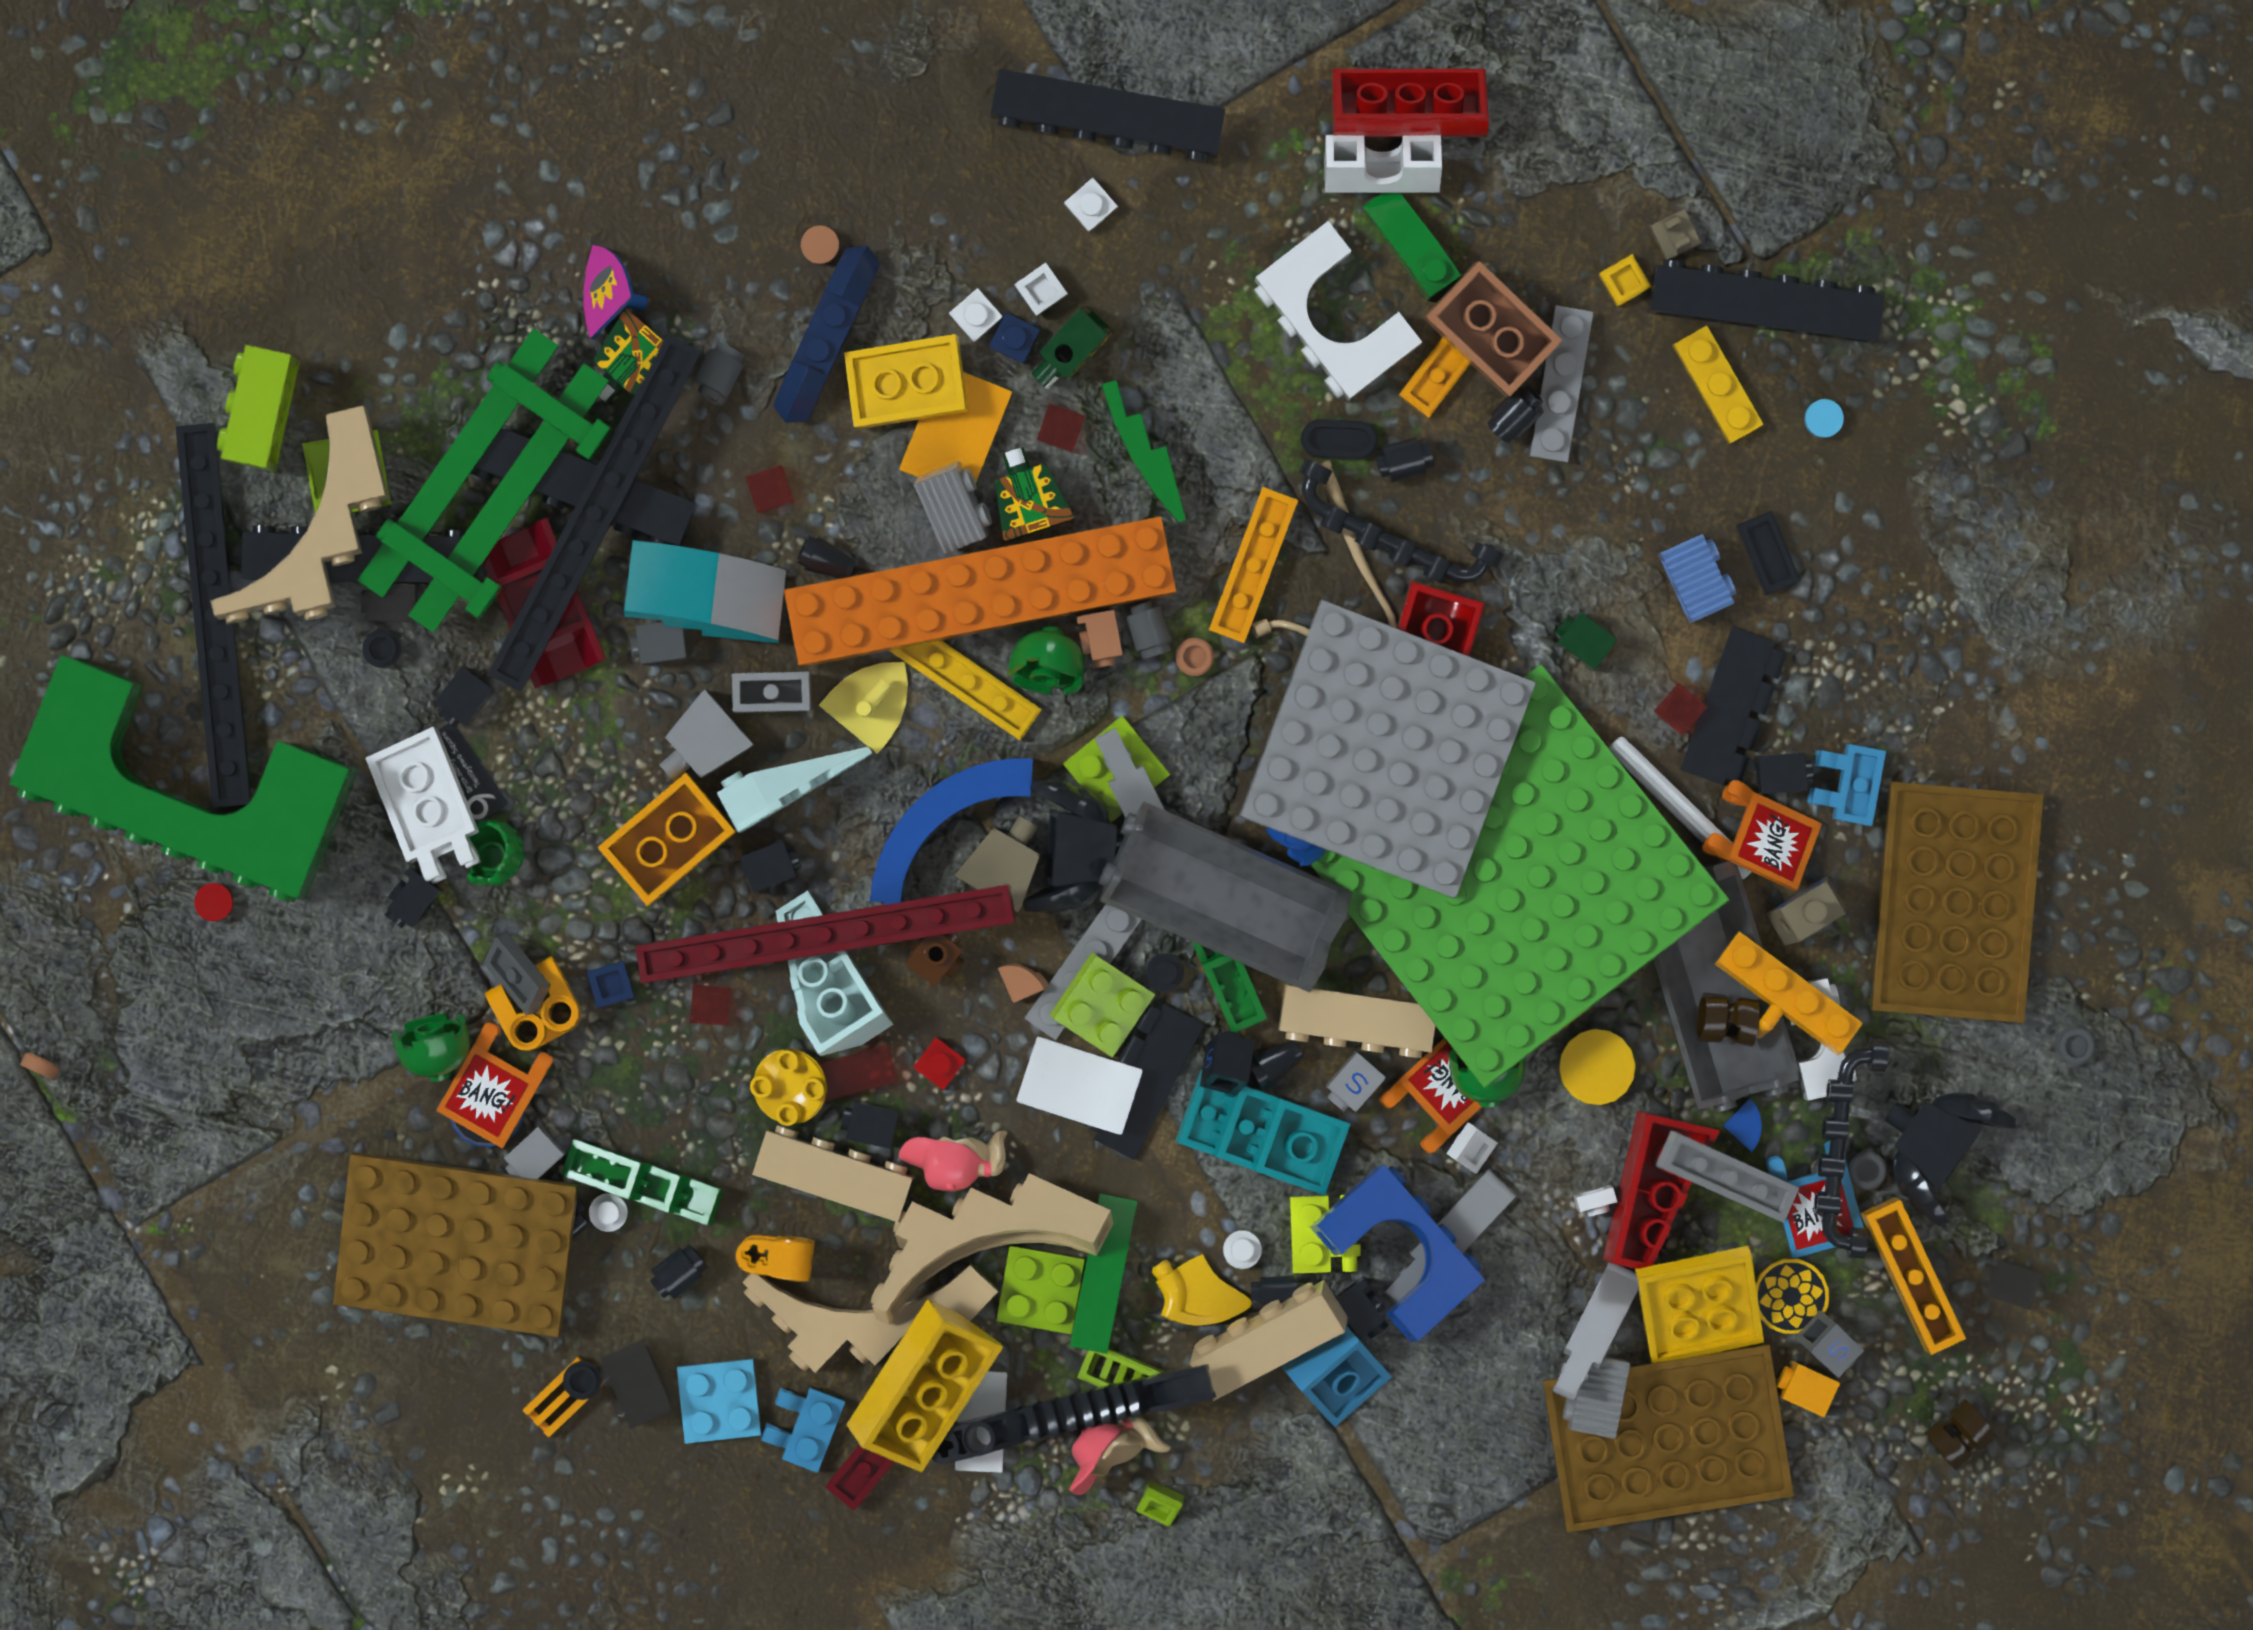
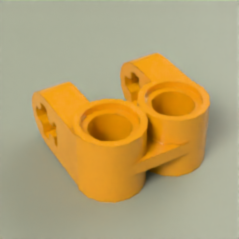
M553 956L535 964V967L551 985L548 990L550 997L542 1002L537 1013L525 1015L523 1012L519 1014L511 997L501 984L484 992L508 1040L514 1047L520 1050H538L561 1035L573 1031L582 1019L581 1006ZM558 1003H566L571 1009V1017L564 1024H557L552 1018V1010ZM526 1021H532L538 1030L536 1038L529 1043L521 1041L518 1035L520 1025Z
M752 1234L746 1237L737 1248L736 1261L739 1267L748 1273L768 1275L785 1280L809 1281V1278H811L815 1240L786 1235ZM753 1245H757L758 1252L765 1253V1250H768V1258L767 1256H761L757 1262H753L752 1255L747 1254L746 1251H749Z

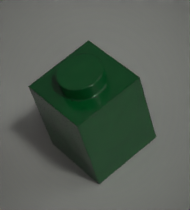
M1582 612L1577 613L1574 618L1568 614L1555 631L1560 636L1555 644L1590 671H1594L1618 640Z

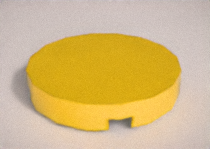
M1590 1029L1579 1032L1567 1042L1560 1054L1558 1071L1563 1086L1573 1097L1586 1104L1603 1105L1616 1101L1627 1092L1634 1079L1635 1061L1632 1050L1621 1037L1608 1030Z

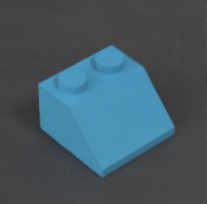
M1347 1325L1344 1333L1281 1365L1282 1369L1301 1392L1334 1427L1392 1378Z

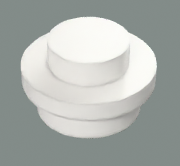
M612 1193L599 1195L593 1200L589 1208V1217L592 1224L597 1229L605 1232L619 1229L625 1223L628 1215L624 1200Z
M1240 1230L1233 1232L1227 1237L1224 1242L1223 1253L1231 1266L1238 1269H1246L1255 1265L1259 1260L1261 1244L1253 1233Z

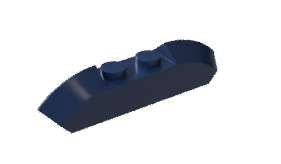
M868 245L845 249L815 310L773 404L785 423L808 422L881 265Z

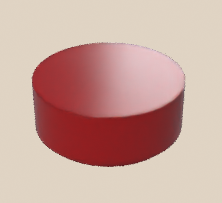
M209 883L197 891L194 899L195 909L205 920L220 921L231 914L234 908V896L225 885Z

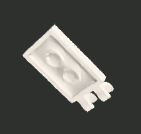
M433 726L365 758L405 860L408 863L418 861L427 882L431 880V883L435 884L447 878L438 857L453 850L460 866L465 865L468 869L481 863L479 854L469 838L479 833V830L438 728Z

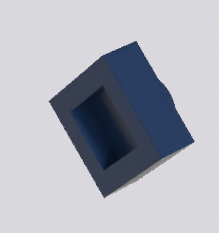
M1005 313L989 348L1024 365L1040 329Z
M625 961L587 971L597 1008L635 997Z

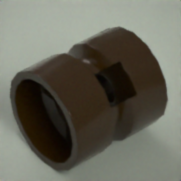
M1703 992L1697 1012L1696 1033L1698 1041L1721 1043L1724 1038H1727L1731 1045L1753 1047L1759 1027L1760 1007L1758 998L1735 996L1732 1001H1729L1724 994Z
M1963 1399L1948 1412L1949 1420H1938L1924 1432L1930 1443L1955 1471L1972 1459L1973 1449L1982 1450L1997 1438L1991 1427L1966 1399Z

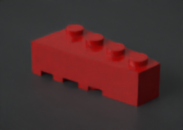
M1637 1111L1603 1260L1634 1269L1653 1265L1672 1228L1671 1224L1679 1208H1682L1688 1196L1687 1192L1692 1184L1691 1181L1656 1166L1670 1131L1710 1147L1712 1142H1715L1720 1130Z

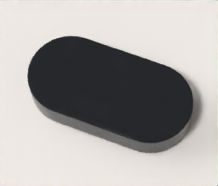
M1318 419L1311 421L1303 429L1301 445L1304 451L1314 458L1362 460L1374 452L1377 446V434L1371 425L1363 421Z

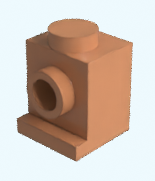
M1110 610L1077 616V624H1085L1086 631L1079 632L1083 655L1091 654L1093 668L1116 665L1115 657L1122 656V649L1115 611Z

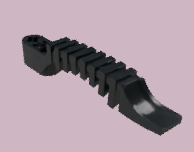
M1203 1364L1178 1371L1153 1374L1147 1378L1143 1376L1130 1382L1126 1380L1114 1385L1101 1386L1095 1390L1092 1388L1078 1394L1075 1392L1061 1398H1050L1042 1403L1041 1401L1034 1402L1023 1408L1022 1406L1013 1407L1007 1411L954 1423L944 1438L945 1441H952L953 1448L944 1447L941 1443L931 1459L940 1464H947L1024 1443L1029 1439L1031 1441L1040 1440L1048 1434L1050 1436L1059 1435L1067 1429L1070 1432L1078 1430L1083 1426L1085 1428L1095 1426L1100 1422L1104 1424L1116 1419L1119 1421L1129 1417H1140L1148 1412L1152 1414L1214 1399L1217 1396L1213 1390L1209 1365ZM978 1427H983L989 1432L990 1442L988 1445L978 1440L976 1432Z

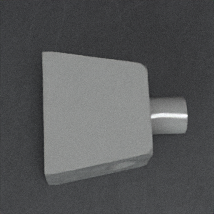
M704 690L665 737L676 750L659 765L673 781H676L690 767L700 778H704L748 751L755 744L710 693Z

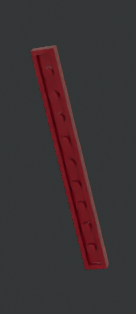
M1002 885L637 945L635 948L641 984L1013 924L1016 923L1011 885Z

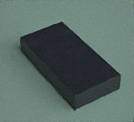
M1772 510L1735 525L1764 596L1801 581Z

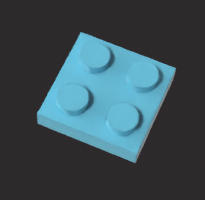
M754 1358L677 1366L685 1444L761 1436Z

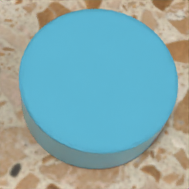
M1828 399L1815 401L1807 408L1804 415L1806 429L1818 438L1833 436L1841 429L1844 421L1843 411L1840 406Z

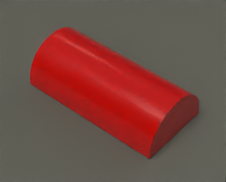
M1485 69L1332 70V130L1334 136L1487 137L1489 113Z
M1411 581L1397 629L1469 657L1485 603Z

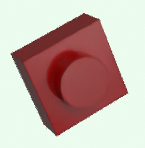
M935 1037L913 1068L944 1090L967 1059L938 1037Z

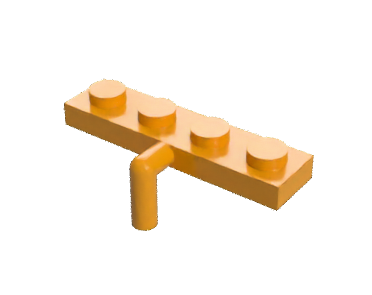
M1740 931L1734 936L1715 962L1716 966L1770 1005L1759 1020L1757 1038H1762L1770 1032L1782 1015H1784L1839 1056L1863 1024Z

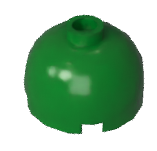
M1046 626L1041 631L1031 632L1018 641L1009 658L1007 676L1013 675L1012 683L1028 691L1051 695L1052 690L1050 687L1064 688L1063 695L1078 692L1083 686L1085 661L1080 646L1069 636L1064 635L1063 630L1057 627Z
M438 1013L405 1023V1031L400 1034L395 1029L392 1032L391 1038L399 1062L410 1073L420 1077H429L430 1081H442L451 1077V1071L461 1066L468 1056L470 1032L466 1017L462 1014H456L457 1020H447L446 1013Z
M1453 1049L1449 1054L1451 1079L1459 1093L1467 1099L1479 1102V1105L1482 1107H1496L1502 1103V1100L1508 1099L1520 1089L1525 1077L1526 1057L1484 1089Z

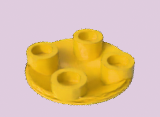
M780 1049L767 1055L760 1062L751 1081L750 1089L760 1109L768 1117L779 1122L781 1125L790 1126L803 1123L819 1112L826 1099L827 1082L821 1066L809 1054L797 1049Z

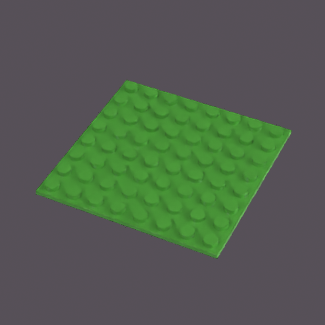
M1541 664L1523 677L1536 682L1456 898L1445 896L1328 850H1325L1319 860L1310 864L1322 880L1353 893L1348 909L1350 917L1484 1089L1729 901L1728 897Z

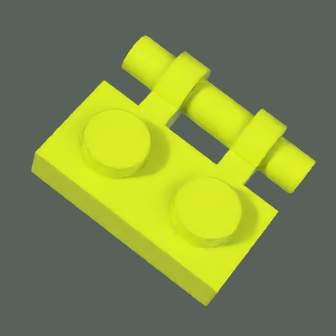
M1328 1195L1290 1196L1293 1274L1331 1272V1257H1342V1272L1358 1271L1357 1256H1361V1244H1357L1356 1241L1343 1254L1334 1256L1310 1228L1313 1223L1329 1210Z

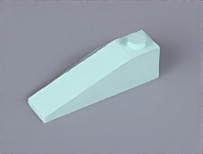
M870 747L752 772L746 776H743L741 771H738L720 782L724 789L717 792L737 831L744 832L871 756L873 752Z
M808 890L775 911L778 922L823 915ZM847 951L787 960L791 975L790 982L798 1008L799 1024L819 1056L861 1046L894 1025Z

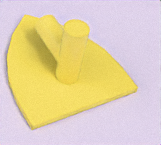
M905 662L879 663L852 673L836 685L819 706L878 754L899 726L906 707L908 680Z

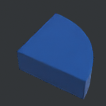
M1747 1098L1722 1125L1750 1152L1755 1149L1761 1136L1762 1122L1760 1113L1750 1098Z

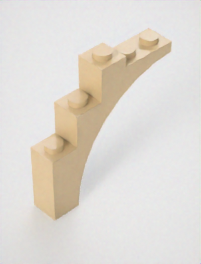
M364 406L326 415L330 442L328 477L320 506L307 532L292 552L266 576L238 592L212 600L214 615L219 620L226 619L227 624L242 622L249 619L248 613L263 610L265 615L282 612L287 609V603H292L293 611L296 615H304L305 620H313L327 616V609L336 607L326 562L331 561L332 566L345 565L355 561L354 555L363 553L352 509L358 508L359 512L373 511L382 507V501L389 500L369 414Z
M1028 1174L1024 1184L1018 1183L1010 1198L1012 1206L970 1188L966 1197H960L952 1211L953 1220L912 1202L907 1212H901L899 1221L895 1222L893 1228L898 1246L903 1250L896 1251L889 1265V1271L891 1272L886 1282L878 1284L871 1298L876 1319L891 1325L906 1301L928 1279L953 1262L981 1250L1007 1244L1046 1243L1071 1247L1097 1256L1114 1224L1111 1210L1032 1174Z
M970 1263L948 1283L921 1298L906 1302L891 1325L876 1319L873 1309H837L809 1302L778 1287L764 1275L750 1273L742 1282L748 1287L744 1294L759 1308L766 1304L775 1313L771 1319L785 1333L789 1334L793 1330L797 1334L787 1346L793 1351L789 1355L790 1359L803 1371L810 1367L815 1373L846 1340L852 1344L848 1350L865 1365L870 1361L876 1365L904 1336L927 1299L954 1310L971 1321L998 1292V1288Z

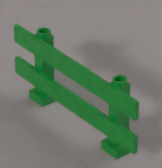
M534 328L508 365L499 360L491 369L486 379L494 385L398 523L388 519L376 535V538L383 542V544L358 579L360 583L384 598L409 561L432 576L434 579L408 615L432 633H435L460 596L469 602L465 610L475 617L482 619L503 589V587L489 578H486L482 583L474 577L487 556L570 438L579 444L575 451L589 461H592L613 431L599 419L593 425L584 419L609 383L608 379L585 363L558 400L533 384L559 347V345ZM521 403L544 419V421L447 559L423 541L518 404Z

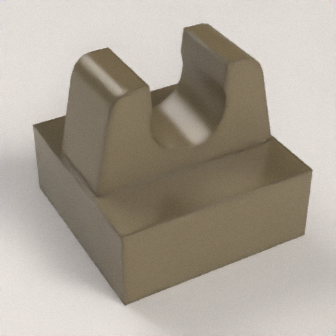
M1685 209L1649 227L1665 260L1672 259L1701 244Z

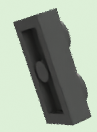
M508 933L496 936L483 964L525 1015L537 1013L551 985Z

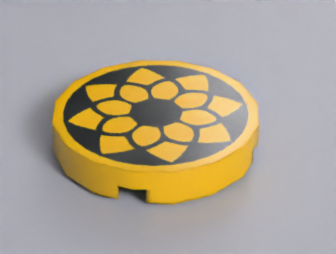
M1782 1258L1769 1263L1758 1274L1755 1281L1761 1320L1769 1328L1782 1334H1798L1820 1310L1825 1314L1829 1305V1289L1824 1276L1814 1265L1801 1259Z

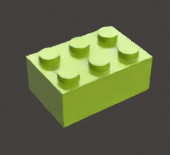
M245 345L244 353L238 352L233 371L234 375L239 376L235 391H229L225 406V412L230 413L228 427L221 428L217 442V450L222 451V459L230 463L276 473L300 366L299 359L290 354Z

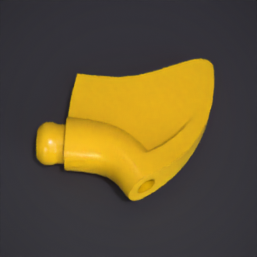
M1203 1254L1175 1269L1172 1268L1168 1260H1163L1152 1268V1274L1157 1278L1156 1284L1164 1297V1306L1160 1316L1175 1323L1189 1326L1216 1324L1239 1315L1250 1308L1252 1304L1246 1295L1216 1276Z

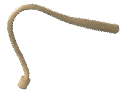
M1330 460L1321 463L1320 465L1333 471L1327 485L1323 484L1330 501L1329 503L1349 513ZM1343 528L1342 533L1354 561L1384 609L1389 626L1397 629L1395 615L1368 566L1361 546L1354 542L1357 534ZM1263 619L1251 625L1256 638L1271 633L1272 628L1278 627L1296 631L1307 636L1309 631L1308 628L1284 620L1268 622L1267 619Z

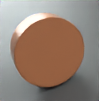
M821 225L814 226L804 233L801 239V250L809 262L816 265L828 264L836 258L839 252V240L832 229Z
M1189 638L1179 645L1175 659L1178 668L1183 673L1189 676H1200L1211 668L1214 654L1211 646L1205 640Z
M29 1052L25 1053L20 1063V1066L53 1081L56 1080L60 1071V1066Z

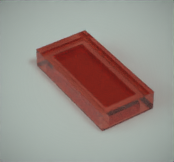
M888 1044L819 1063L827 1082L825 1102L898 1081Z

